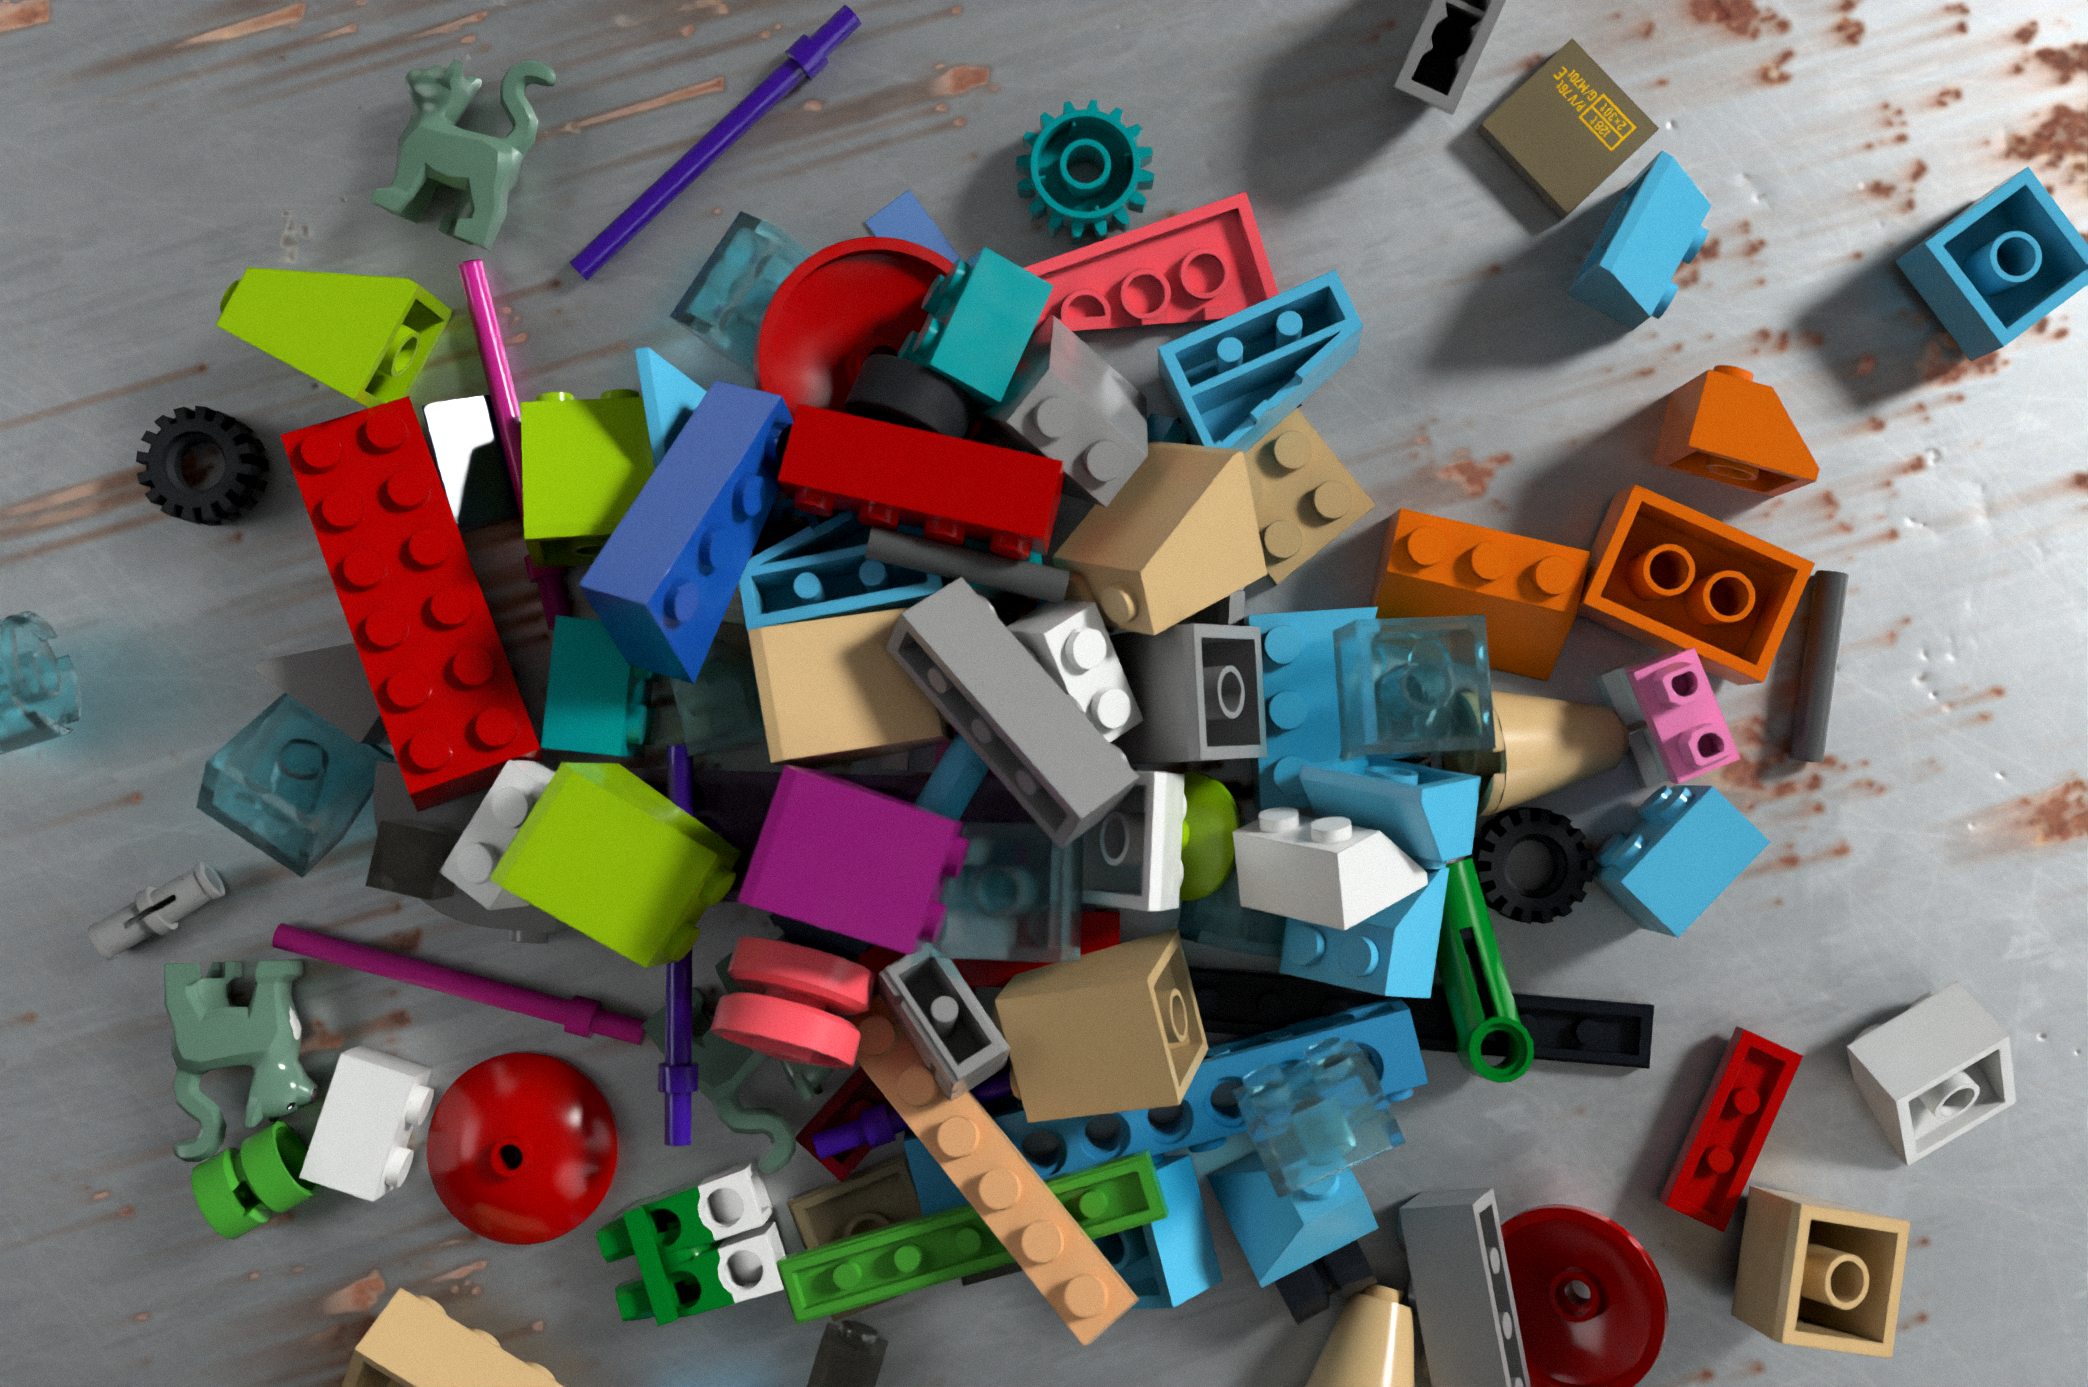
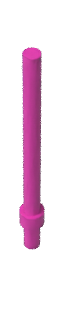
M479 259L467 260L458 264V270L523 525L521 412L483 261ZM530 555L524 557L530 583H537L548 629L554 630L556 615L572 617L562 577L568 575L566 566L534 568Z
M284 923L278 925L273 936L272 945L274 948L564 1025V1032L590 1039L596 1033L641 1046L647 1033L641 1026L647 1020L601 1008V1001L575 995L572 1000Z

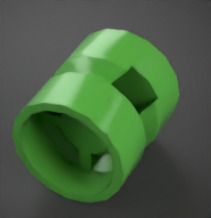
M277 1121L247 1137L241 1142L240 1150L229 1147L192 1169L191 1175L193 1194L199 1209L212 1228L224 1238L235 1240L266 1223L271 1218L272 1210L276 1213H284L314 1197L319 1192L320 1184L299 1178L308 1152L306 1143L294 1128L286 1122Z

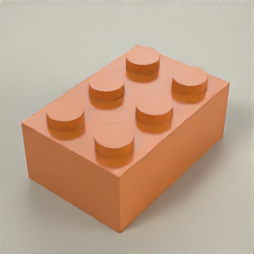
M1634 484L1615 493L1590 550L1591 554L1577 614L1661 652L1678 650L1682 652L1695 648L1704 671L1738 686L1763 683L1815 563Z

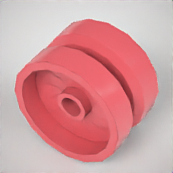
M742 937L736 939L727 972L739 986L754 993L735 992L719 997L710 1029L711 1032L727 1041L780 1060L843 1070L853 1069L862 1036L852 1023L833 1014L856 1015L868 1011L877 981L876 974L862 965L816 949L765 938Z

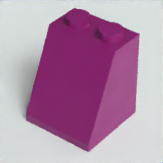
M785 765L737 901L908 955L920 952L924 942L930 944L936 942L947 913V905L939 903V899L947 876L957 879L965 863L970 840L961 836L966 822L816 769Z

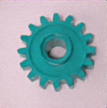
M1090 100L1087 109L1075 110L1072 103L1068 101L1064 103L1063 114L1054 119L1046 112L1040 115L1042 131L1039 135L1026 131L1023 136V146L1031 155L1016 156V172L1031 177L1017 183V192L1019 198L1035 197L1028 207V216L1034 221L1047 215L1049 217L1048 235L1051 237H1055L1064 226L1071 229L1073 244H1080L1086 230H1093L1094 236L1099 242L1106 239L1107 225L1111 223L1122 232H1126L1129 229L1128 209L1137 213L1144 212L1147 199L1137 190L1152 189L1154 173L1140 168L1152 162L1153 151L1151 147H1137V143L1141 138L1142 128L1139 124L1126 128L1121 123L1122 110L1118 107L1108 115L1099 111L1097 100ZM1089 161L1097 165L1102 174L1093 182L1081 183L1074 180L1069 175L1068 170L1077 162Z

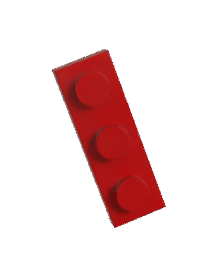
M1736 1026L1659 1197V1202L1723 1233L1725 1232L1802 1060V1055Z

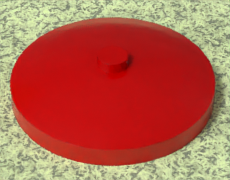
M889 237L854 238L836 243L813 254L797 266L779 285L762 314L757 328L753 354L756 390L781 395L793 420L798 403L849 414L845 406V400L864 360L873 354H887L897 357L901 346L910 332L914 330L920 333L929 312L921 309L924 297L934 279L939 274L946 277L953 263L924 246ZM976 419L967 440L986 444L992 432Z

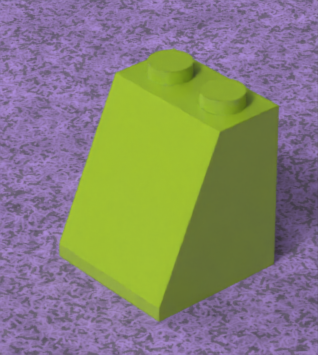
M247 267L241 280L234 281L224 293L220 304L222 314L216 326L362 405L371 408L408 397L454 311L419 284L408 278Z
M608 390L601 393V399L577 400L570 393L547 392L537 395L535 397L536 401L521 402L524 540L534 568L592 565L655 471L643 397H639V392L635 390Z
M562 762L489 879L644 968L668 964L672 961L678 962L691 950L700 934V929L696 927L697 922L708 905L714 906L719 903L732 887L736 878V873L732 871V868L742 852L619 763Z

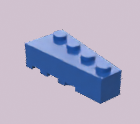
M715 380L579 583V588L629 665L687 683H695L781 488L778 476L793 424L791 414L781 395Z

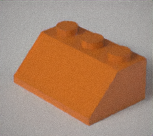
M1400 508L1389 516L1368 606L1378 607L1369 641L1536 680L1548 681L1577 616L1591 552Z

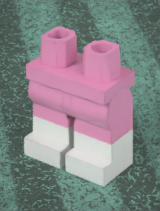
M1695 648L1682 652L1679 650L1652 652L1595 675L1607 707H1610L1618 718L1625 722L1626 726L1638 721H1646L1647 725L1629 731V748L1626 753L1640 788H1648L1662 781L1669 780L1673 784H1680L1741 759Z

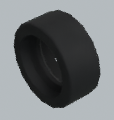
M873 354L864 360L845 400V406L850 415L967 440L978 416L977 403L965 390L954 382L925 366L887 354Z

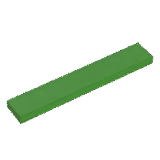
M1149 1149L1043 1179L1045 1184L1091 1240L1167 1218L1169 1214ZM968 1201L782 1256L776 1263L797 1325L1013 1263L1016 1260Z

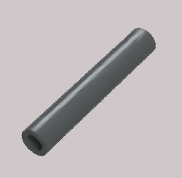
M873 525L865 553V559L956 580L962 577L969 583L1061 604L1065 597L1069 579V571L1008 558L994 553Z
M1826 570L1815 572L1790 759L1814 763H1823L1849 577V574Z

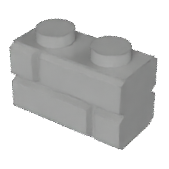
M938 940L934 944L926 942L923 945L922 951L905 955L879 973V995L929 1070H936L935 1080L949 1101L957 1099L1006 1066L1010 1051L1009 1045Z

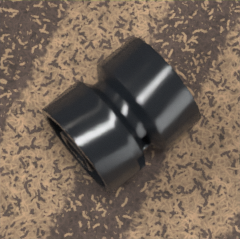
M1357 1240L1280 1278L1275 1281V1284L1295 1322L1299 1325L1329 1309L1330 1295L1337 1293L1347 1299L1378 1281Z

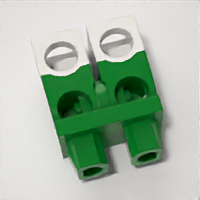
M756 1157L735 1164L728 1170L669 1189L657 1195L639 1199L622 1215L606 1223L596 1231V1238L602 1257L607 1263L635 1255L642 1276L621 1282L615 1288L616 1301L623 1321L655 1317L657 1325L661 1326L677 1321L681 1317L700 1314L784 1290L776 1262L782 1256L787 1255L776 1219L766 1222L774 1211Z

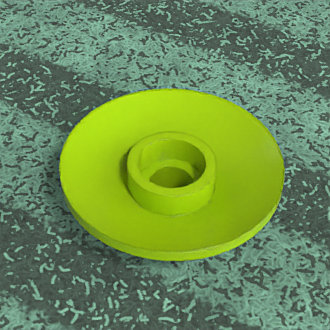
M1183 772L1178 774H1185L1184 795L1187 802V811L1182 824L1181 860L1184 868V877L1180 886L1179 900L1195 901L1206 898L1216 892L1233 872L1236 865L1233 831L1242 826L1237 805L1230 792L1221 782L1203 773Z

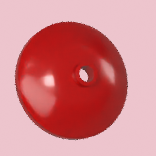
M518 1051L494 1056L462 1074L448 1088L438 1103L431 1119L427 1137V1162L430 1177L439 1198L448 1211L461 1224L476 1234L492 1241L513 1245H530L550 1241L565 1235L583 1223L598 1208L611 1188L616 1175L620 1154V1138L615 1114L607 1097L597 1083L587 1073L567 1060L554 1055L533 1051ZM505 1145H515L521 1150L523 1158L519 1166H512L505 1161L503 1157Z
M1549 1204L1533 1207L1516 1214L1501 1225L1502 1237L1531 1387H1633L1641 1381L1653 1367L1663 1349L1669 1322L1668 1302L1664 1284L1654 1262L1643 1246L1627 1230L1613 1220L1595 1211L1573 1205ZM1572 1281L1583 1282L1589 1288L1590 1298H1582L1577 1295L1573 1289Z

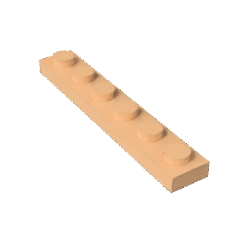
M876 996L871 1001L868 1011L856 1014L849 1021L858 1029L862 1036L856 1061L1082 1345H1090L1140 1299L969 1090L957 1099L949 1101L935 1080L936 1070H929L881 996Z

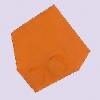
M1717 365L1713 370L1708 369L1670 393L1651 463L1652 465L1771 498L1816 482L1820 469L1773 387L1752 382L1754 375L1751 372L1727 365Z

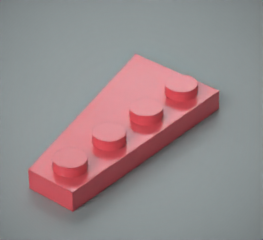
M1246 191L1023 268L1054 286L1031 335L1036 334L1050 315H1054L1072 332L1212 321L1226 318L1279 294Z

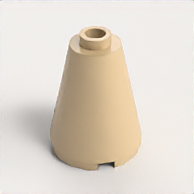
M1472 687L1456 690L1446 701L1441 719L1440 733L1452 732V753L1441 754L1443 769L1481 776L1476 816H1489L1614 770L1619 766L1622 757L1629 748V732L1625 722L1618 718L1610 707Z
M1373 1284L1364 1289L1363 1294L1357 1293L1347 1298L1305 1387H1414V1308L1401 1305L1404 1292Z

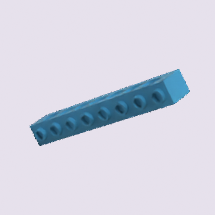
M1392 997L1353 1007L1345 1012L1334 1015L1319 1016L1286 1025L1288 1027L1270 1032L1243 1036L1208 1045L1209 1049L1181 1101L1183 1105L1182 1112L1175 1120L1168 1123H1159L1151 1119L1148 1115L1149 1109L1108 1113L1105 1115L1115 1117L1121 1123V1126L1114 1136L1107 1139H1097L1091 1136L1085 1128L1088 1122L1098 1115L1028 1123L1022 1099L1018 1100L1015 1096L983 1104L982 1106L1043 1180L1145 1149H1149L1153 1164L1155 1165L1164 1159V1153L1185 1147H1189V1151L1194 1153L1214 1150L1223 1146L1227 1142L1226 1137L1250 1130L1254 1136H1266L1281 1132L1288 1128V1121L1312 1114L1317 1120L1340 1117L1351 1111L1350 1104L1373 1098L1378 1103L1401 1101L1414 1094L1413 1088L1429 1084L1410 1009L1400 997ZM1359 1048L1368 1052L1367 1063L1358 1073L1347 1075L1337 1071L1338 1060L1346 1051ZM1289 1065H1298L1306 1069L1305 1080L1298 1088L1284 1091L1274 1086V1079L1282 1068ZM1224 1082H1237L1245 1087L1243 1097L1233 1106L1222 1107L1211 1101L1214 1089ZM911 1129L906 1130L903 1144L923 1215L968 1202ZM1045 1131L1054 1135L1059 1143L1051 1153L1035 1155L1025 1148L1023 1142L1031 1133Z

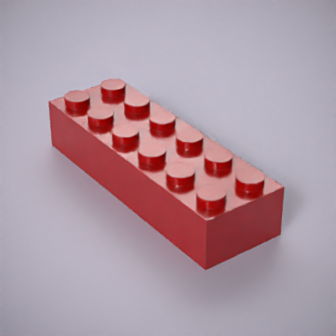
M409 396L280 435L407 790L417 812L492 787L508 760L543 761L540 745Z

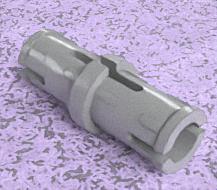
M201 861L194 868L159 888L150 885L136 893L133 903L102 921L88 927L89 938L102 957L107 960H113L120 953L155 933L165 936L178 927V920L210 901L224 896V884L216 870L206 861Z

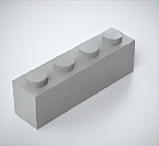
M960 577L901 613L886 646V650L1060 850L1120 806L1139 779V776L1130 767L1125 754L1117 746L1109 743L1085 716L1079 702L1071 695L1064 693L1041 667L1036 654L1028 646L1021 644L1001 622L993 606L986 598L977 595L969 584Z
M1494 1188L1419 1193L1399 1208L1400 1215L1396 1223V1235L1399 1247L1404 1253H1407L1411 1280L1408 1287V1299L1410 1307L1414 1308V1315L1419 1316L1423 1337L1420 1363L1424 1377L1427 1380H1431L1432 1387H1531Z

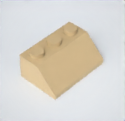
M401 1287L354 1349L342 1387H564L556 1382L553 1374L542 1365L531 1361H521L501 1349L499 1342L486 1331L477 1328L468 1329L447 1316L445 1310L435 1300L424 1295L414 1296Z

